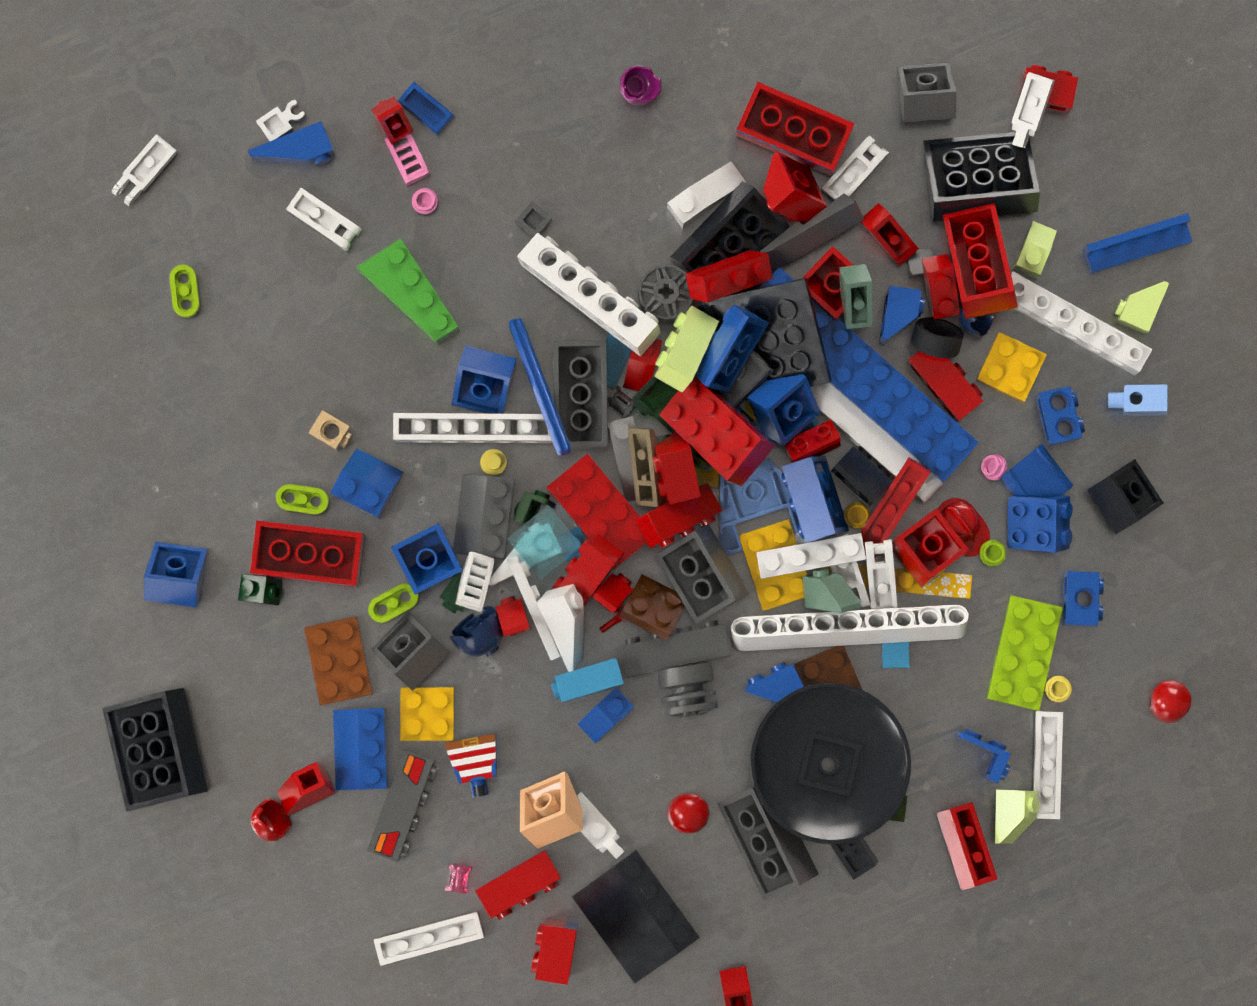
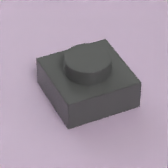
M532 201L515 220V223L534 237L547 227L552 221V217Z

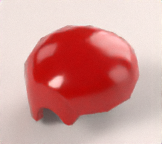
M1175 680L1163 681L1152 692L1150 709L1160 721L1166 723L1179 722L1190 710L1192 702L1191 693L1183 683Z
M679 794L668 804L666 815L669 824L676 831L691 834L699 832L707 825L710 811L707 802L699 795Z
M264 800L255 807L251 814L253 830L258 837L265 841H278L291 828L289 816H286L283 806L276 800Z

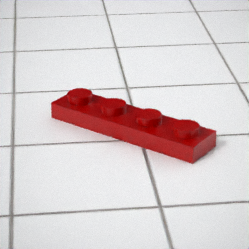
M908 457L860 532L864 550L865 542L873 541V544L883 543V540L889 538L931 473V470Z

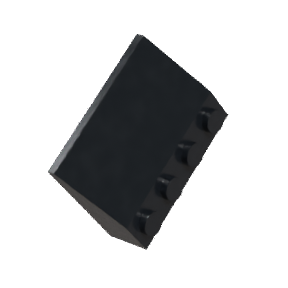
M1016 132L924 140L926 175L933 222L944 221V214L995 203L998 216L1038 212L1040 190L1030 140L1028 139L1025 148L1012 144Z
M742 181L670 258L683 271L688 273L750 250L760 252L789 229L790 226L778 213L776 214L769 209L766 203L767 200L755 187ZM762 283L741 290L739 292L757 289L761 286Z
M184 688L162 691L102 708L126 812L208 792Z
M637 849L572 896L634 983H637L700 938Z

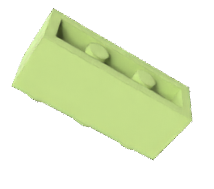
M692 305L685 314L681 312L673 324L677 328L676 331L670 333L664 344L668 347L666 352L662 351L655 363L659 368L654 377L683 392L693 380L719 321Z

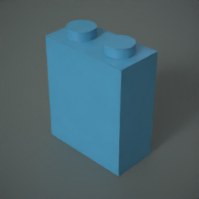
M616 658L554 676L556 682L551 683L555 699L561 698L562 703L624 685Z

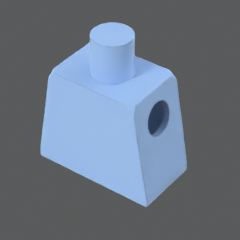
M1124 385V392H1108V408H1124V415L1167 416L1168 385ZM1134 396H1139L1142 398V402L1140 404H1132L1131 399Z

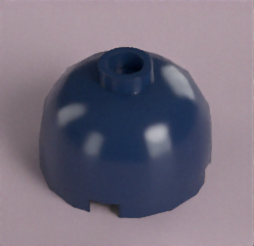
M492 606L483 607L482 614L474 617L473 613L470 614L452 630L454 636H450V639L462 653L470 657H479L484 654L488 657L499 649L498 644L502 640L503 631L498 614Z

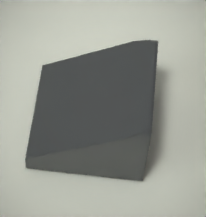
M932 248L918 250L907 259L909 278L924 276L922 259L934 257Z

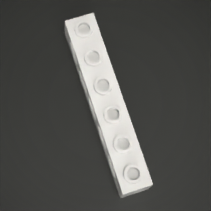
M537 233L517 256L521 266L641 357L661 334L658 319L648 311L645 314L640 311L638 304L630 297L626 296V298H623L619 295L618 289L608 281L603 283L599 280L598 274L589 266L584 268L578 264V259L569 251L564 253L558 249L559 245L551 237L546 236L544 238ZM549 259L557 260L555 264L551 266L545 265V263ZM569 274L577 275L572 281L565 280V277ZM589 289L597 290L592 296L584 295ZM609 304L617 305L613 311L608 312L604 310ZM628 320H637L634 326H625V323Z
M1014 271L1011 273L1018 308L1014 309L1134 376L1141 371L1152 351L1150 347Z
M393 413V440L399 443L553 444L542 414Z

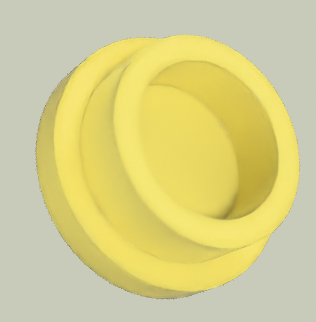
M490 449L482 455L480 465L486 474L496 476L505 470L507 460L500 450Z
M1063 676L1051 677L1045 684L1046 696L1053 702H1063L1071 695V683Z

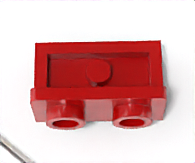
M830 419L793 437L784 447L790 463H794L809 457L821 456L840 447L841 437Z

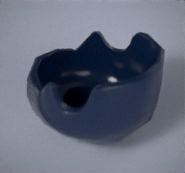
M962 306L959 315L961 327L966 332L979 338L986 335L993 323L994 314L965 319Z

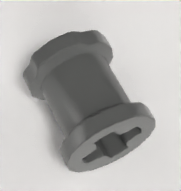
M617 385L607 398V407L610 405L622 414V418H627L639 401L628 397L621 391V387Z

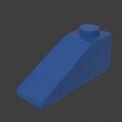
M321 121L248 150L252 160L298 164L316 163V165H322L329 162L331 156L335 155Z

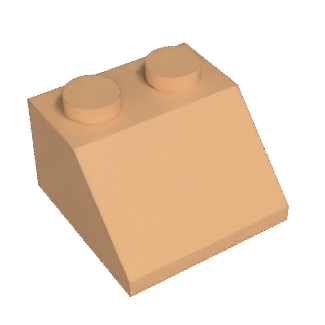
M566 772L520 790V832L537 849L583 830L582 807Z

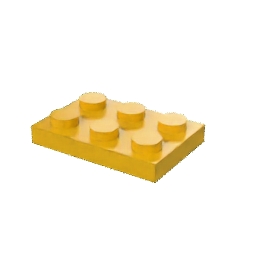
M789 519L738 535L762 611L804 598L802 576L807 575L806 571L761 579L756 552L797 545Z

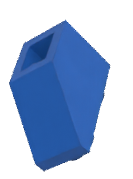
M783 662L771 668L773 674L765 678L759 674L747 680L749 685L744 687L746 693L777 703L788 694L804 686L793 664L787 666Z

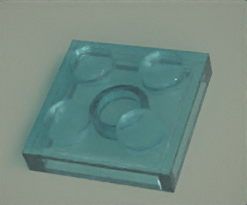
M549 505L507 538L541 580L582 546Z

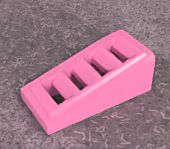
M411 134L405 136L408 142L396 148L386 138L384 140L407 187L431 176ZM408 147L412 148V151L398 157V152ZM416 156V160L404 166L402 165V161ZM420 164V169L407 175L406 170Z

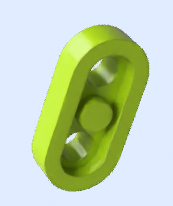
M178 265L172 269L169 277L172 305L174 311L179 316L191 318L200 309L197 275L190 266ZM182 275H188L189 277L188 282L185 284L180 283ZM185 301H191L192 306L190 309H183Z
M286 484L281 486L276 493L277 504L286 511L320 515L329 507L328 495L319 488ZM289 493L295 496L292 503H287L285 499ZM315 497L321 499V504L317 507H314L311 503Z
M399 584L370 602L368 607L369 615L376 622L386 623L414 608L418 603L419 594H414L410 584ZM408 592L411 598L408 602L401 600L402 593ZM380 605L387 607V612L384 615L378 613Z

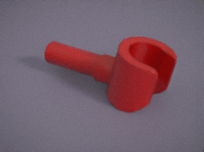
M625 605L618 609L617 615L599 627L602 633L621 621L627 622V620L619 617Z

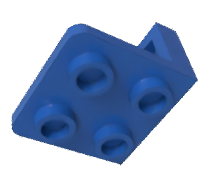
M1060 495L1052 498L1011 496L1008 499L1009 548L1055 553L1069 549L1072 541L1070 518L1073 512L1070 496Z
M968 729L964 730V733L957 732L956 738L994 754L983 779L992 783H999V780H1005L1010 769V765H1007V762L1011 753L1005 751L1007 746L993 740H989L988 743L980 740L982 735Z

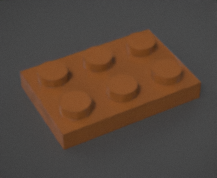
M356 616L304 627L320 706L373 695Z

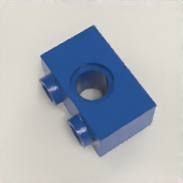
M1064 572L1063 625L1095 627L1098 626V621L1103 620V605H1099V594L1103 595L1104 579L1100 578V572ZM1080 592H1086L1090 596V603L1086 607L1078 603L1077 597Z

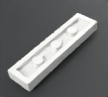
M861 533L756 552L761 579L866 560Z
M517 556L507 559L550 660L560 657L556 643L537 604L541 596L536 585L530 587L527 580L531 573L526 562L520 563Z
M1035 711L1033 791H1038L1037 797L1040 803L1037 812L1038 819H1060L1063 712Z
M478 911L380 937L374 939V944L380 966L482 939L484 938V933Z

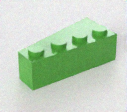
M401 238L356 267L365 278L438 345L460 331L458 325Z

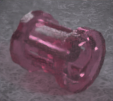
M449 863V883L445 886V890L467 894L469 892V889L466 888L468 874L472 871V867Z

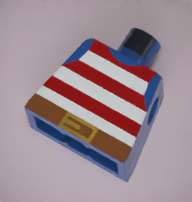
M496 734L445 743L458 783L470 782L473 798L489 795L486 779L497 777Z

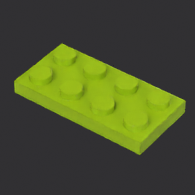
M1010 595L986 699L1035 711L1040 710L1063 607Z

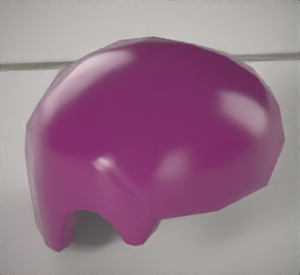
M635 65L626 69L620 77V92L629 103L642 106L657 98L661 92L662 82L660 78L654 75L651 68Z

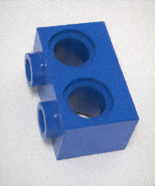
M1070 386L1041 392L1036 395L1048 447L1082 438L1081 433L1085 432L1082 417H1077L1075 407L1079 406L1078 398L1075 391L1071 392ZM1059 396L1064 400V409L1058 410L1053 407V397ZM1060 422H1066L1070 425V435L1065 436L1059 432L1058 425Z

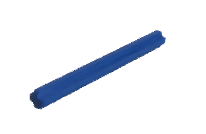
M521 318L512 319L509 321V328L556 452L559 456L569 454L571 452L570 443L523 320Z

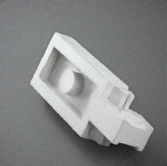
M1028 72L1011 122L1013 123L1012 130L1016 131L1013 145L1025 148L1029 137H1035L1055 80Z
M580 792L577 797L583 811V830L581 832L596 849H599L602 853L608 849L616 859L624 853V850L616 843L620 836L587 797Z

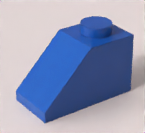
M615 688L577 724L596 743L627 715L634 706Z

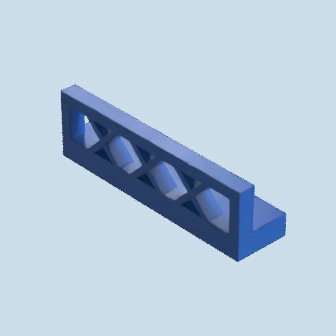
M1186 213L1087 244L1083 251L1090 273L1100 272L1191 243L1192 238L1187 223L1190 221L1189 214Z

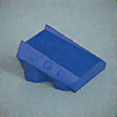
M1043 444L1039 445L1001 477L1005 482V487L1014 493L1015 496L1052 498L1065 494L1074 486Z

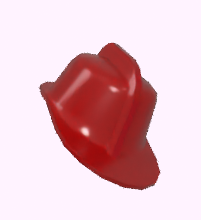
M950 498L942 502L937 508L969 549L963 556L973 557L979 555L981 546L990 540V530L986 522L976 509L964 499Z

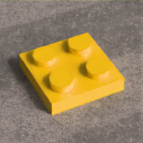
M999 332L976 381L1024 403L1047 354Z
M400 687V741H454V687H416L413 691L409 687Z

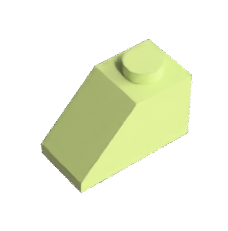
M1032 221L1012 270L1037 280L1045 266L1057 231Z
M1163 281L1129 295L1125 301L1120 300L1115 314L1118 315L1116 323L1144 335L1150 331L1169 283Z
M996 790L995 843H1013L1037 818L1040 805L1037 797L1038 791Z

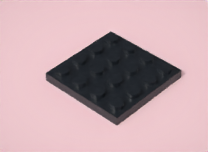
M807 278L730 294L709 303L704 302L706 314L719 321L715 332L723 324V317L726 311L732 308L734 304L746 308L769 323L753 350L773 370L766 378L767 380L803 374L807 377L810 387L832 381Z

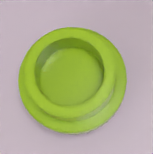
M989 540L980 548V559L987 566H998L1006 558V549L1001 542Z

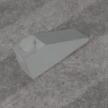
M632 416L607 422L624 497L627 501L636 500L628 428L635 427Z

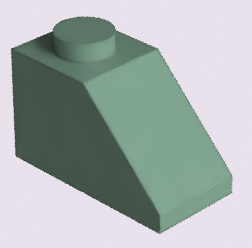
M866 264L840 267V292L846 328L854 329L873 326L872 279Z
M818 568L813 570V574L802 576L805 608L838 613L861 608V602L840 573L829 572L828 568Z

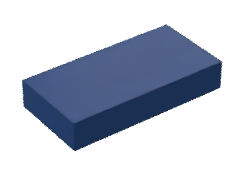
M415 82L397 100L404 109L437 136L454 117L453 113Z

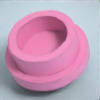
M421 188L413 194L412 206L420 214H430L438 206V197L433 190Z
M999 454L985 457L981 464V470L985 477L992 481L999 480L1007 469L1005 458Z

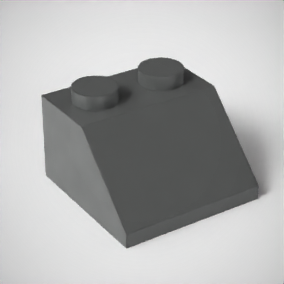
M950 63L897 67L903 122L917 123L925 120L943 121L956 118V88Z
M409 612L371 649L393 674L412 691L450 653Z

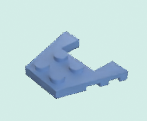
M771 458L764 459L742 487L727 481L719 474V504L723 510L719 513V542L727 556L743 551L735 524L787 507L794 531L798 533L797 525L799 524L797 513H794L790 506L789 499L792 497L789 488L784 486L782 473Z

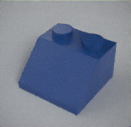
M889 286L885 294L879 345L884 346L911 326L917 317H921L925 306V298L921 297L922 290Z
M465 346L458 365L451 405L486 414H504L517 358Z
M803 374L768 380L747 397L762 433L782 446L814 420L815 416L817 417L821 413L807 377Z
M356 449L342 469L330 494L381 519L404 472Z
M440 523L391 547L414 594L463 571Z
M155 542L144 574V600L197 607L203 586L208 549Z

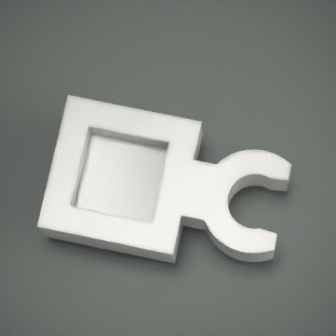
M296 100L290 101L285 111L281 112L277 106L256 120L269 141L291 132L293 128L289 123L292 121L299 122L305 118L306 115L303 111L298 115L292 114V109L298 105Z

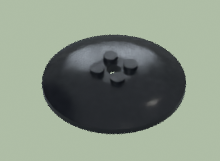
M821 683L809 685L788 694L777 702L765 715L752 743L750 771L752 783L760 803L770 817L783 829L810 842L844 844L872 834L895 814L905 797L909 785L911 755L906 735L899 721L879 699L850 685ZM829 757L835 760L837 765L835 771L827 772L823 769L822 761L824 758Z

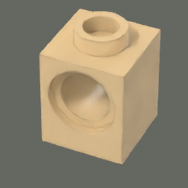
M322 410L310 429L309 434L339 451L341 447L345 448L352 438L350 431L352 428ZM332 425L338 426L339 435L334 439L327 438V428Z

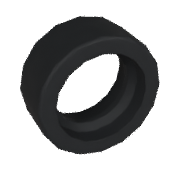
M933 317L920 318L915 323L911 343L914 348L929 356L953 358L960 352L964 332L960 327L947 320L934 319Z

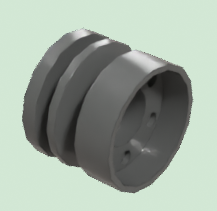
M668 264L655 266L646 272L640 281L638 300L642 312L645 314L648 311L658 319V324L660 325L674 324L678 315L681 312L685 314L693 303V299H690L686 272L677 266ZM664 287L669 288V292L674 293L669 295V299H664V296L659 294V292H663Z
M711 663L657 671L659 688L672 689V695L661 699L662 703L674 702V708L663 709L664 716L688 717L705 714L714 708H718L717 701L705 702V696L716 695V690L703 689V684L714 680Z

